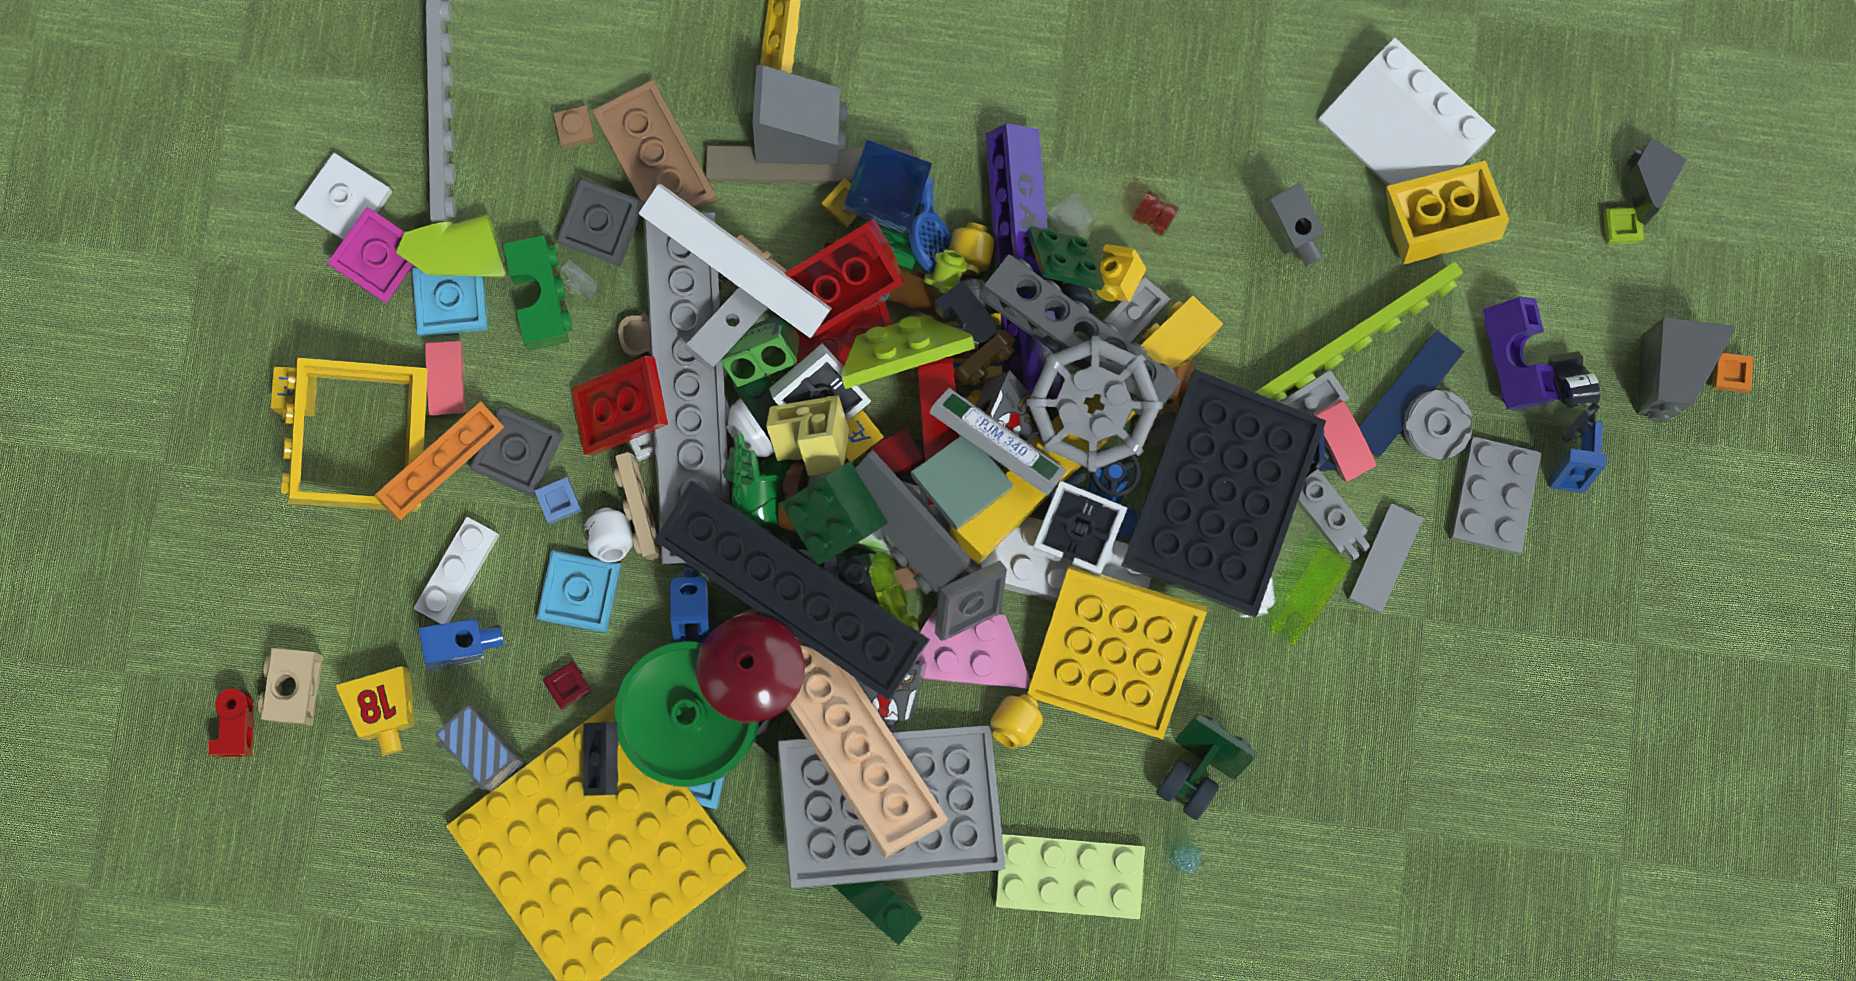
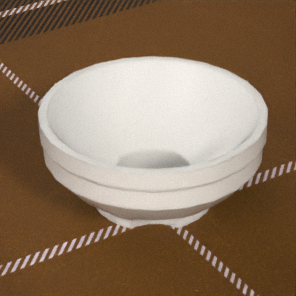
M742 399L736 401L730 408L728 425L726 426L733 439L736 434H742L745 447L754 450L758 457H768L774 454L775 451L771 441L758 425Z

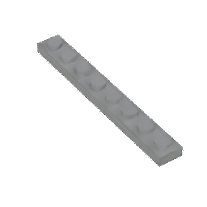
M426 0L430 220L433 224L445 221L451 222V217H456L454 196L450 197V184H455V168L453 163L450 164L449 151H454L455 140L453 131H449V119L454 118L453 100L448 98V86H453L452 67L447 65V54L452 53L453 49L452 37L450 33H447L446 21L452 20L449 0Z

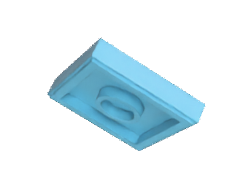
M412 267L416 325L419 337L489 330L484 277L428 276L418 268Z
M552 550L537 620L608 633L622 564L603 562L600 559Z

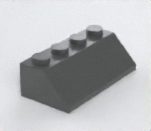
M872 450L856 467V471L888 521L886 525L872 533V535L878 541L884 537L893 547L889 550V553L901 567L908 564L916 573L913 577L916 584L926 594L932 591L938 596L941 587L954 582L969 569L971 558Z

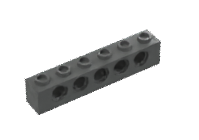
M1009 254L984 284L979 298L1053 353H1058L1086 342L1079 340L1074 335V332L1080 331L1085 333L1089 340L1092 339V336H1100V340L1137 356L1142 354L1146 359L1144 363L1159 402H1163V406L1181 382V379L1176 376L1172 368L1166 364L1157 363L1147 355L1146 350L1142 346L1134 342L1130 343L1120 336L1118 330L1112 324L1106 321L1101 322L1094 317L1083 303L1068 298L1062 293L1056 283L1051 280L1042 279L1022 259H1015ZM1017 291H1028L1032 298L1024 299L1018 295ZM1055 311L1061 319L1052 320L1045 312ZM1092 355L1069 364L1078 371L1091 367ZM1100 355L1101 368L1120 375L1127 368L1117 362H1110ZM1130 375L1125 380L1132 401L1144 402L1136 381ZM1132 409V411L1141 416L1143 409Z

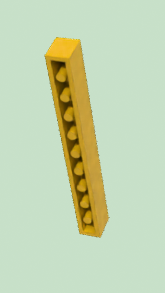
M1192 296L1184 304L1180 300L1174 304L1165 315L1169 319L1161 326L1157 322L1152 325L1142 338L1145 342L1140 346L1157 363L1166 364L1174 370L1175 366L1195 357L1217 335L1223 323L1198 299ZM1095 393L1093 398L1086 397L1084 404L1089 406L1088 413L1094 414L1096 410L1102 411L1105 405L1100 402L1101 396ZM1131 410L1127 421L1136 414L1134 411ZM1058 415L1051 422L1056 435L1064 428L1060 415ZM1069 433L1062 440L1089 453V441ZM1036 436L1029 443L1066 470L1060 479L1062 482H1065L1082 466L1055 453H1047L1043 449L1045 445L1039 436ZM1112 436L1098 441L1097 450ZM1005 466L1001 471L1013 484L1012 490L957 531L951 526L948 534L979 565L1057 490L1060 481L1047 496Z

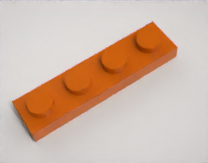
M480 401L379 490L374 497L398 522L401 521L495 437L504 426Z

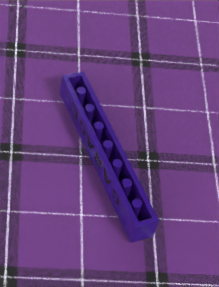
M1006 123L985 134L996 270L1010 254L1015 259H1022L1032 267L1033 272L1042 279L1053 281L1042 276L1026 233L1030 226L1042 229L1047 228L1039 129ZM1017 291L1018 295L1024 299L1032 298L1028 291ZM1054 311L1045 312L1050 319L1055 320L1056 315ZM1001 314V331L1006 329L1016 339L1012 345L1015 351L1004 361L1005 372L1011 371L1032 395L1047 361L1045 357L1049 353H1055ZM1057 372L1046 399H1056L1061 391L1059 372Z

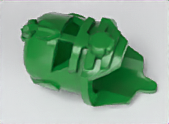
M736 434L734 437L735 447L730 449L729 460L726 461L727 470L723 474L725 479L732 482L731 505L766 529H775L779 525L778 506L781 501H784L785 496L782 486L792 463L789 460L777 461L776 454L774 453L767 459L763 468H758L756 452L745 447L742 434Z

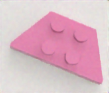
M937 608L934 609L920 633L931 639L917 660L927 662L924 679L1029 689L1031 679L1006 615H997L947 640L941 641L934 633Z

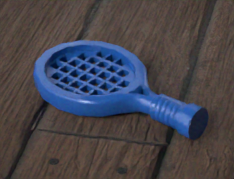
M921 178L917 181L919 193H922L920 195L922 211L912 220L909 240L916 260L924 269L933 273L936 265L934 254L944 253L945 250L949 249L951 234L946 224L940 219L933 208V180L931 178Z

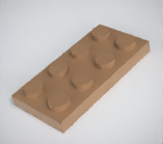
M653 80L592 110L639 200L646 203L659 184H662L696 210L717 200L712 187Z

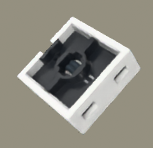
M823 344L818 346L769 388L772 398L778 405L839 395L846 421L871 402L867 391L861 384L847 389L844 388L841 378L844 366Z
M1060 481L1032 551L1057 562H1060L1061 557L1073 561V566L1086 569L1100 576L1127 508Z

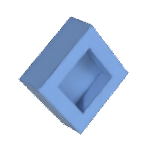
M568 477L534 490L549 525L582 511Z

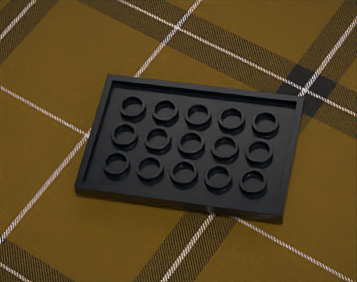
M1194 369L1121 566L1250 617H1257L1326 420Z

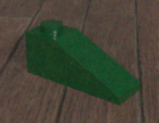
M882 881L832 885L898 946L922 920V917Z

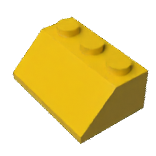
M1486 161L1386 186L1392 236L1403 264L1500 240L1509 222V217Z

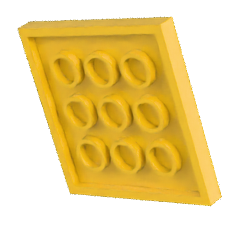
M1069 564L1027 695L1035 700L1163 739L1207 613V607L1102 574L1099 576L1091 571Z

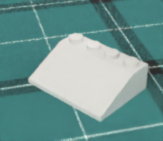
M1396 38L1366 66L1318 119L1329 132L1387 186L1464 166L1489 141L1496 131Z

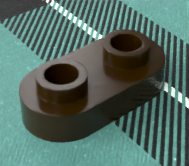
M1006 329L1002 330L956 370L954 376L963 386L969 383L972 386H976L988 375L989 372L986 369L996 360L1001 364L1013 354L1015 349L1012 345L1016 339Z

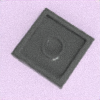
M580 178L556 242L621 267L640 218L639 212L645 202Z
M499 406L494 416L504 428L476 453L469 469L535 498L536 493L534 490L539 489L564 435L559 431Z
M1000 560L940 588L934 633L941 641L947 640L1000 614L1007 568Z

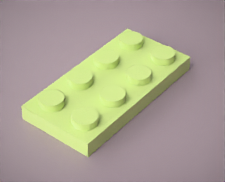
M1002 834L1006 869L998 870L996 907L1140 919L1145 846Z

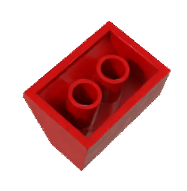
M875 219L870 220L784 273L832 308L814 333L815 337L905 283L893 249Z

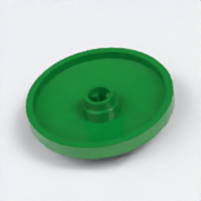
M676 642L649 652L630 669L620 686L616 698L614 718L615 722H618V740L624 753L643 774L666 785L697 787L725 777L744 760L754 743L758 731L759 722L742 723L730 720L716 712L703 697L696 677L697 657L703 643Z

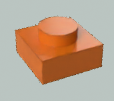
M1722 353L1713 369L1712 389L1740 393L1751 391L1754 357Z

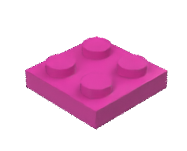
M369 207L364 210L327 262L330 267L385 304L389 302L413 267L411 263L396 253L405 232Z

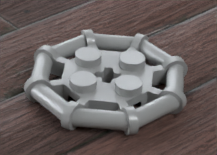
M1092 336L1091 340L1055 354L1049 353L1045 357L1047 361L1033 393L1026 403V406H1030L1045 445L1043 449L1047 453H1055L1088 468L1089 472H1096L1097 468L1134 454L1139 456L1144 451L1142 447L1159 409L1163 407V402H1159L1144 363L1146 359L1142 354L1137 356L1100 340V336ZM1092 355L1091 367L1073 374L1064 367V365ZM1100 355L1127 368L1120 375L1101 368ZM1057 372H1059L1065 378V382L1057 400L1046 399ZM1132 373L1144 402L1132 401L1125 380ZM1095 393L1101 396L1100 402L1105 405L1102 411L1096 410L1094 414L1088 413L1089 406L1084 404L1086 397L1093 398ZM1045 406L1057 407L1064 428L1057 435ZM1143 409L1133 434L1130 436L1123 428L1131 410ZM1069 433L1089 441V453L1062 440ZM1118 434L1125 441V443L1097 453V443L1100 440Z

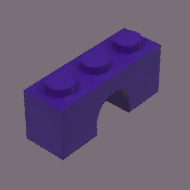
M1517 297L1483 309L1485 318L1483 323L1484 330L1490 338L1493 351L1491 359L1494 368L1498 372L1501 384L1499 389L1500 397L1506 405V409L1526 410L1560 399L1553 366L1543 364L1529 366L1523 355L1526 341L1533 335L1544 332L1536 299Z

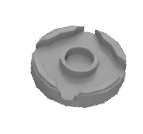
M1444 390L1425 392L1412 400L1405 411L1403 421L1405 438L1411 448L1424 458L1440 460L1454 457L1466 447L1471 438L1472 428H1470V419H1472V416L1464 400L1453 392Z

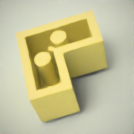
M839 395L770 407L766 427L777 461L788 459L800 460L803 458L808 476L817 474L828 475L844 465L849 427Z

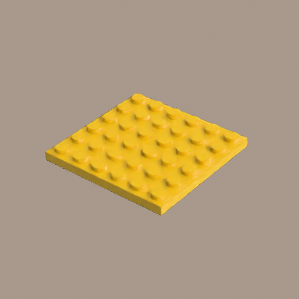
M616 698L583 723L615 722ZM583 723L446 825L449 832L557 981H601L748 868L688 787L666 785L649 778L633 765L619 742L618 795L583 796Z

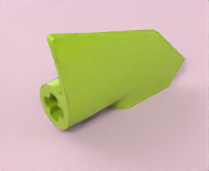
M488 214L455 224L447 221L438 222L405 232L396 251L399 256L428 276L506 277L496 245L495 231Z

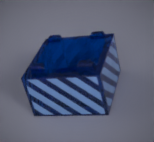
M867 140L842 212L867 221L875 219L878 225L907 234L912 225L933 163Z

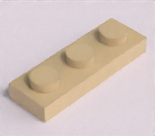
M630 452L617 455L615 457L618 466L614 467V474L619 487L624 486L627 500H623V508L629 521L633 520L636 533L632 534L634 548L638 554L642 553V557L648 560L661 558L660 544L654 541L658 533L637 457Z

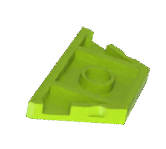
M924 315L907 317L899 323L887 327L872 328L856 337L841 373L843 386L847 389L975 349L973 337L970 333Z

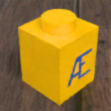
M274 367L271 409L282 415L284 420L286 403H293L294 389H287L288 369L295 367ZM306 376L304 416H315L318 377Z
M863 410L847 421L849 435L845 461L846 463L851 461L853 466L870 453V447L884 440V436Z

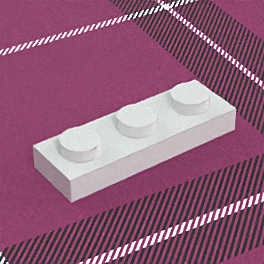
M466 517L413 609L440 624H448L497 541L499 534Z

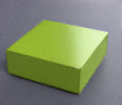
M1634 207L1606 208L1603 211L1607 245L1641 243L1644 240L1643 225L1639 222Z

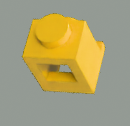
M1105 244L1103 247L1105 254L1098 266L1105 285L1102 290H1096V293L1106 301L1113 302L1119 300L1130 302L1146 271V267L1134 248Z

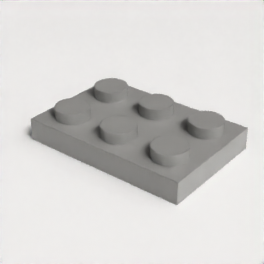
M1472 437L1469 441L1450 539L1520 555L1523 550L1542 452Z

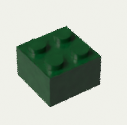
M851 461L780 504L817 565L862 541L888 523Z

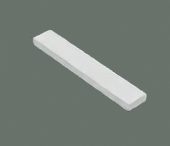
M662 184L656 186L639 212L642 217L809 338L814 335L832 309Z

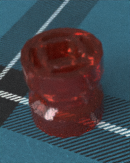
M1149 190L1132 220L1140 225L1147 224L1151 226L1153 233L1163 237L1175 218L1179 207L1172 203H1163L1160 201L1159 195Z

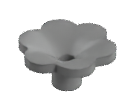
M1158 412L1146 438L1149 446L1158 447L1162 443L1166 444L1175 419L1173 413Z

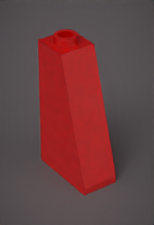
M943 358L917 366L924 462L959 438V433L930 413L935 402L948 388L956 392L953 358ZM928 497V505H934Z

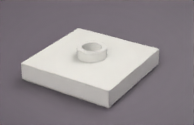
M333 153L297 203L295 209L339 239L344 240L364 210L369 207L378 213L392 194V190L336 153Z

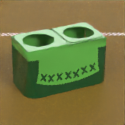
M776 315L754 324L722 358L721 362L737 387H740L795 365L800 338L789 322ZM768 346H777L783 350V352L762 360L761 352ZM744 358L753 364L743 368L740 378L742 367L736 359Z

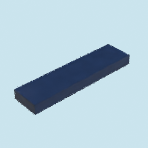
M1438 330L1359 426L1371 453L1377 458L1384 453L1403 429L1405 411L1411 401L1422 393L1433 391L1465 352Z

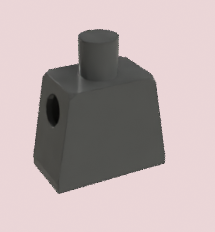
M1300 182L1255 208L1284 254L1296 249L1305 267L1323 257L1314 238L1324 233V229Z

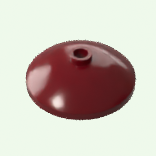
M761 615L738 616L720 624L705 639L698 653L696 663L698 686L707 703L720 715L742 723L762 722L782 713L796 699L805 676L804 655L796 637L780 622ZM745 658L754 659V664L751 668L744 669L741 667V663Z

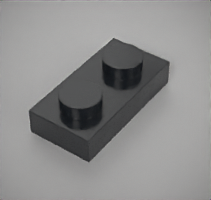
M618 722L583 723V796L618 795Z

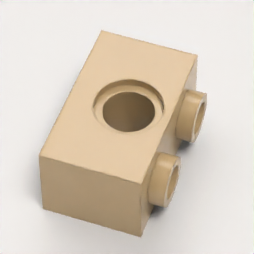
M271 649V656L266 657L263 670L264 677H267L266 690L261 692L258 702L259 713H262V720L313 726L323 660L322 655L308 651ZM294 678L296 682L295 691L291 695L285 696L282 692V685L287 679Z

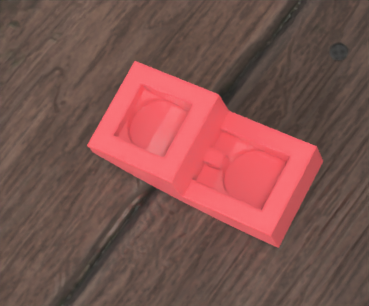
M462 340L427 342L426 368H428L427 395L429 415L465 413L466 402L463 382L465 369Z
M1339 400L1313 414L1326 420L1324 426L1325 447L1329 449L1341 479L1348 482L1377 466L1361 430L1343 400Z

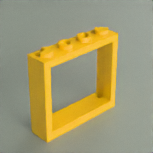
M297 358L295 368L288 369L287 389H294L293 403H286L285 424H292L291 438L284 437L283 459H290L289 473L282 472L281 494H287V504L387 510L374 496L300 491L306 376L409 384L405 467H407L424 452L428 368ZM421 503L418 504L411 512H417L421 507Z

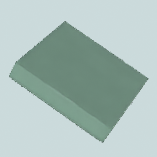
M960 436L911 473V477L956 531L1013 488V484L990 456L963 436Z

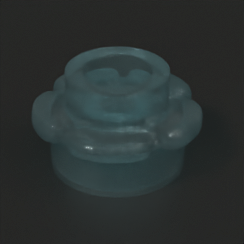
M1193 846L1173 847V856L1169 858V862L1176 865L1175 870L1184 873L1197 872V866L1205 864V860H1201L1202 849Z

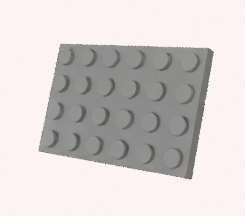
M991 725L892 733L948 820L944 826L885 859L807 739L778 741L777 752L789 889L1006 869Z

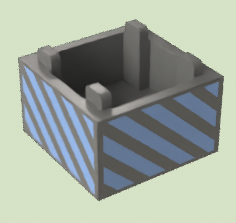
M469 704L435 733L440 739L436 743L439 749L444 747L454 755L473 777L474 780L470 785L474 789L479 787L482 791L485 789L493 791L527 764L483 711Z

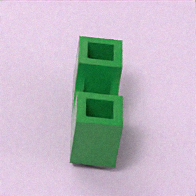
M544 235L503 244L509 275L515 286L533 283L541 287L540 297L534 305L517 310L524 345L528 351L568 343L567 331H572L573 326L569 310L563 311L561 298H566V292L562 277L556 278L554 266L559 265L555 244L549 245Z

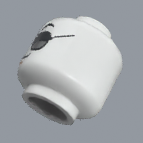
M612 508L599 509L584 524L588 551L592 556L599 558L603 562H616L623 559L633 546L630 522L626 515L620 511L613 510Z

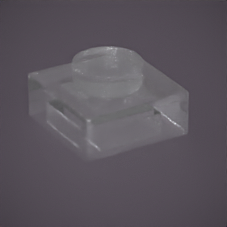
M1076 193L1048 211L1047 214L1060 233L1070 236L1079 235L1096 221L1095 217Z
M570 259L560 269L566 279L563 284L577 297L583 293L591 300L600 291L596 282Z

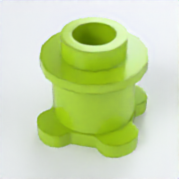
M945 250L944 253H937L935 255L937 263L933 274H926L924 277L925 283L936 287L944 294L960 283L962 272L968 269L964 256L954 250Z

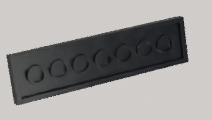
M697 481L690 482L654 539L655 542L762 615L783 624L796 638L887 700L893 698L931 640L823 566L817 565L814 560Z

